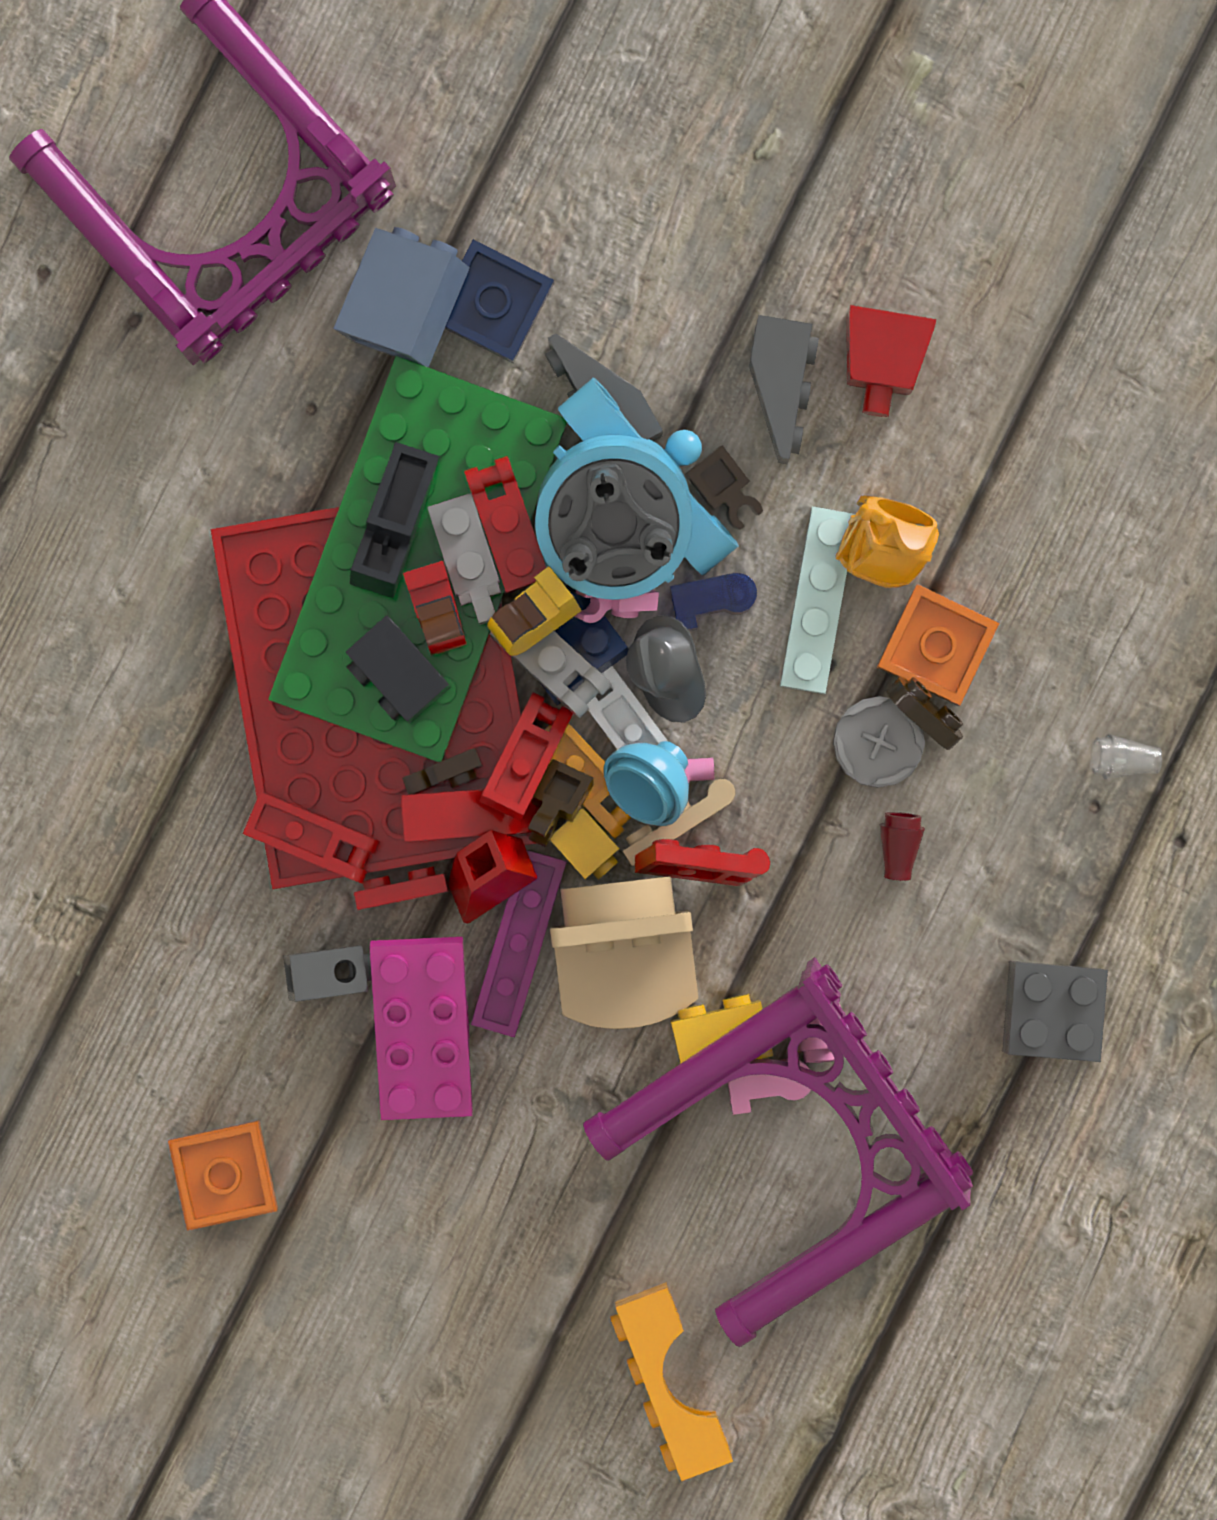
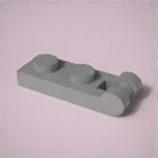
M555 631L527 651L512 656L579 719L589 710L587 704L598 693L603 695L612 686L602 673L590 665ZM490 632L489 634L491 635V637L493 638V640L496 641V642L502 647V645L499 643V641H498V640L495 638V636ZM579 675L585 681L573 692L567 686Z

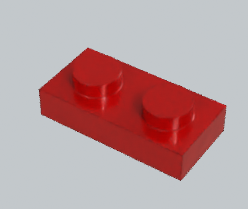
M433 866L407 872L409 881L391 884L389 876L363 881L364 890L354 892L357 910L448 892L449 886L446 873L436 875Z

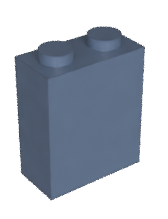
M394 227L392 233L375 228L333 329L352 342L429 368L470 267L456 257L458 250L446 243L433 240L429 246L418 242L419 237L405 229Z

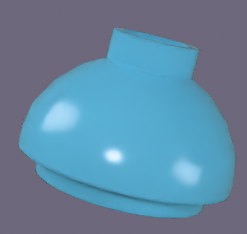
M662 741L658 745L649 743L628 744L613 752L605 761L603 768L604 778L612 799L626 814L635 820L645 824L668 826L677 821L687 806L689 784L684 770L688 766V760L684 752L675 744L668 741Z

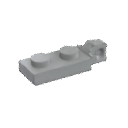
M469 493L427 508L455 595L459 597L461 606L473 603L479 624L482 625L488 623L495 613L490 596L501 593L498 585L500 580L472 494Z

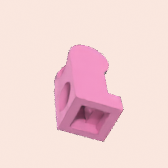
M788 1058L779 1059L780 1061L788 1062ZM799 1060L801 1067L809 1069L804 1062ZM749 1075L728 1082L731 1112L733 1115L750 1113L751 1099L781 1096L787 1100H799L804 1098L811 1090L796 1081L774 1075Z

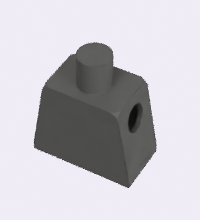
M362 945L283 955L289 1001L298 1002L368 992L367 981H372L370 953L363 954ZM336 964H348L350 969L348 978L336 979L334 975Z

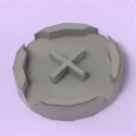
M879 696L863 699L845 711L836 725L833 745L836 760L846 775L859 784L879 788L896 785L913 773L921 761L925 740L923 730L908 718L890 698Z

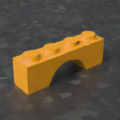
M667 1282L616 1301L615 1308L618 1314L610 1316L619 1342L628 1340L634 1357L627 1359V1364L635 1385L644 1383L650 1400L643 1402V1406L652 1429L661 1426L667 1443L659 1447L668 1471L671 1472L677 1469L682 1482L733 1462L732 1453L716 1411L699 1410L683 1404L671 1393L664 1380L663 1363L666 1353L673 1341L684 1331Z

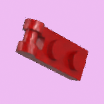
M505 456L494 460L496 465L479 471L476 466L465 470L464 473L506 594L533 585L536 582L534 577L547 567L509 458ZM502 482L506 495L488 500L485 488Z
M532 692L479 802L519 821L522 820L573 716V713L568 708L562 706L559 710L545 703V697L535 692ZM535 719H538L552 727L548 732L533 725Z
M261 791L242 833L363 884L368 872L364 867L370 853H376L380 843L379 840ZM341 840L354 845L347 862L334 857Z
M673 839L655 840L650 847L635 855V873L663 877L671 876V878L732 886H742L753 878L766 873L770 868V858L760 848H753L742 855L720 852V847L716 845H698L693 848L682 847L679 841Z

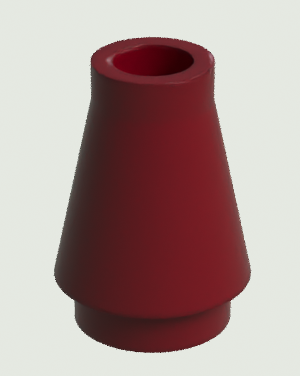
M902 812L885 813V821L880 824L885 866L884 878L899 881L911 880L912 869L925 828L921 826L922 817L920 815Z

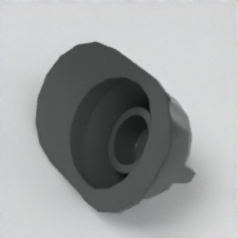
M655 616L646 620L637 630L634 642L629 647L626 656V668L629 677L638 688L643 690L649 706L659 716L671 722L681 723L694 719L704 707L706 688L692 636L682 622L671 616Z

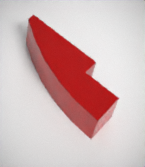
M484 789L401 795L404 842L481 837L490 830L504 834L531 833L532 831L528 830V827L540 807L530 802L522 820L519 821L479 802Z

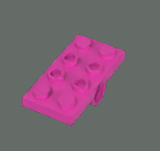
M463 937L370 941L381 1120L472 1116L469 1012L466 999Z

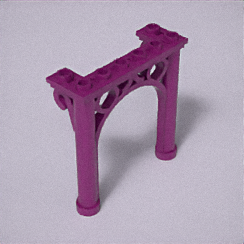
M183 0L180 10L192 24L198 27L273 111L285 131L289 155L286 178L276 202L263 220L245 236L225 247L200 254H176L157 249L141 240L129 229L56 147V143L43 129L36 130L25 137L9 156V160L22 174L28 173L178 341L177 348L193 366L199 360L204 364L214 358L224 347L221 341L233 330L240 333L249 327L258 317L255 311L267 300L274 303L283 297L292 287L289 281L301 270L308 273L317 267L326 256L323 251L336 239L339 243H342L352 236L360 226L357 221L370 209L373 213H376L387 205L394 196L391 190L396 187L391 168L384 161L380 164L375 158L370 161L227 0ZM299 137L324 163L327 169L321 167L301 169L302 158ZM319 179L330 185L332 190L331 198L326 204L322 205L320 210L314 213H305L296 207L295 197L298 184ZM342 186H344L349 191V194L346 195L343 199L341 190ZM289 209L290 215L294 220L311 227L284 250L282 234L288 222L283 217ZM268 236L270 246L260 242ZM241 256L244 263L253 258H263L271 263L243 287V274L236 262L232 260ZM157 263L174 268L189 269L185 282L186 294L176 286ZM220 266L231 271L232 285L220 298L207 301L198 296L196 287L203 268ZM200 311H205V312L213 313V314H212V315H209L208 317H206V316H205L202 312H200Z
M815 957L807 962L806 969L802 971L799 985L787 991L776 1001L607 1113L598 1112L583 1122L585 1133L593 1147L605 1160L610 1161L625 1151V1149L722 1085L749 1075H774L796 1081L826 1100L843 1119L854 1139L861 1164V1189L857 1203L847 1220L832 1234L715 1308V1313L722 1329L737 1347H742L757 1336L756 1331L948 1208L954 1210L960 1206L963 1211L970 1206L971 1188L973 1187L969 1178L973 1175L970 1165L959 1151L952 1154L933 1126L925 1128L916 1115L920 1112V1109L913 1096L906 1088L898 1090L889 1077L893 1074V1070L885 1056L879 1050L874 1053L870 1050L863 1040L867 1033L859 1019L853 1012L846 1015L840 1007L841 994L838 990L842 988V984L838 976L828 964L822 967ZM818 1018L822 1025L809 1023ZM816 1037L826 1043L834 1056V1063L828 1070L815 1072L800 1066L798 1046L804 1039ZM786 1038H791L788 1044V1062L775 1059H756ZM844 1057L867 1089L852 1090L846 1088L841 1082L835 1088L829 1084V1082H833L840 1075L844 1066ZM851 1106H861L859 1118ZM879 1106L899 1135L883 1134L876 1137L870 1145L868 1137L874 1134L871 1116L873 1111ZM893 1147L904 1154L905 1159L911 1166V1172L905 1179L892 1181L874 1172V1158L881 1149ZM921 1167L925 1171L923 1174H921ZM873 1187L889 1195H899L865 1217Z

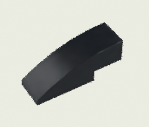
M395 442L351 568L350 585L394 599L439 461L438 455Z

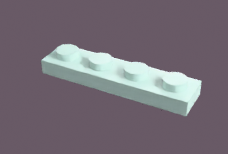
M813 506L811 508L780 687L826 694L847 569L836 559V553L839 551L843 535L849 525L848 521L851 515L855 514Z

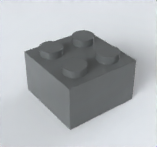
M1009 961L1002 1052L1008 1055L1101 1062L1108 970L1092 967Z

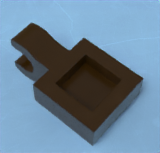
M552 759L531 800L532 804L540 808L528 827V830L532 831L529 840L546 847L553 836L560 817L573 822L594 785L593 777Z

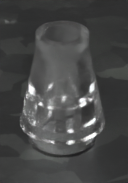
M1107 734L1105 738L1097 737L1093 742L1091 768L1094 774H1102L1104 779L1146 773L1158 774L1161 769L1162 751L1160 747L1145 745L1112 734Z

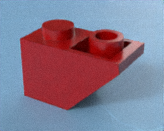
M490 830L456 853L448 885L463 923L469 924L538 877L522 839Z

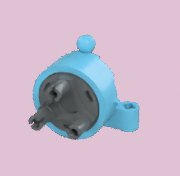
M592 378L558 407L563 418L583 442L571 447L567 451L560 445L553 451L558 459L547 472L539 489L535 528L539 548L546 567L549 566L557 577L573 589L588 596L611 600L636 597L653 590L665 581L669 583L674 579L673 573L679 567L684 557L704 576L739 545L727 528L714 515L711 516L690 494L685 476L679 467L690 465L700 457L702 443L699 437L692 431H676L668 438L665 449L650 439L642 438L621 413L618 404L609 392L595 378Z

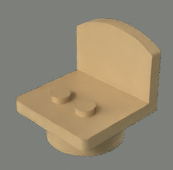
M671 876L560 889L565 925L551 927L550 934L552 948L555 950L563 1016L594 1027L610 1029L636 1028L670 1018L678 1014V1010L687 1008L698 999L690 932L693 931L691 912L688 910L675 912Z

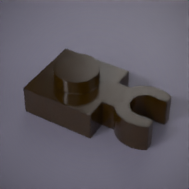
M723 445L719 446L685 473L686 477L712 510H715L724 503L727 507V520L733 528L741 530L745 527L737 515L738 509L742 505L749 506L756 516L763 512L762 506L757 499L751 496H744L740 489L748 484L750 480Z
M473 748L403 777L402 780L409 795L417 794L446 781H449L451 788L476 779L477 776L474 770L483 767L477 750Z

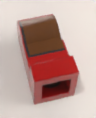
M440 561L403 573L431 656L467 645L444 562Z

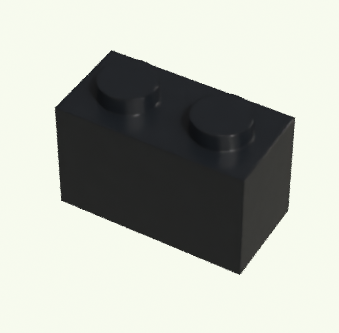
M388 615L346 651L347 655L353 660L346 667L364 687L372 682L383 696L377 702L395 722L400 717H403L410 724L451 688Z

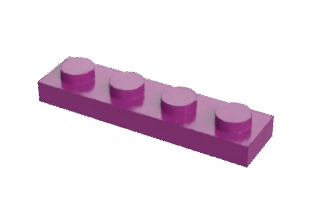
M529 850L527 852L538 878L510 896L507 900L471 1022L473 1026L514 1038L567 862Z

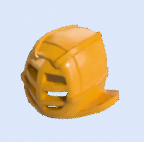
M860 496L856 503L860 508L855 515H851L848 521L849 525L843 535L839 551L836 553V559L841 562L849 573L875 585L885 588H897L910 584L923 570L926 563L931 561L932 552L939 536L937 522L930 515L912 505L882 497Z

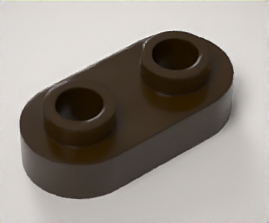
M899 677L886 690L893 703L946 750H951L963 738L959 730L963 725L961 719L946 705L939 709L929 700L932 697L930 692L916 678L912 677L907 681Z

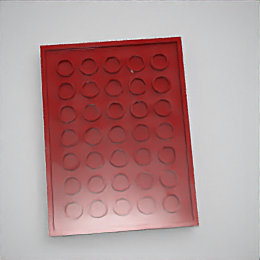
M339 507L210 529L256 798H258L260 791L379 840L380 843L376 853H370L364 867L368 871L367 873L455 858L458 851L479 837L404 842L401 795L409 794L402 778L431 767L438 762L268 700ZM490 634L443 758L444 761L475 748L483 767L475 769L477 778L465 784L451 788L449 781H446L417 794L485 789L521 716L512 658L493 640ZM531 833L507 834L522 839L525 846L537 844L529 840ZM341 840L334 857L347 862L354 845ZM264 843L272 890L344 877Z

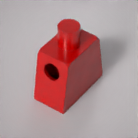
M850 305L846 317L847 385L866 388L862 413L877 417H889L892 394H911L935 329L936 319Z

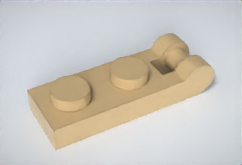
M726 779L715 780L708 787L707 797L693 806L688 802L682 815L673 824L660 826L654 831L647 824L625 838L630 846L622 852L631 866L635 865V855L650 847L653 841L659 839L674 840L729 805L735 797L734 785Z

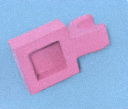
M576 590L577 594L590 598V604L585 610H582L574 617L587 623H594L599 621L611 609V614L616 617L636 618L640 611L657 610L659 592L651 590L636 597L611 600L588 596Z

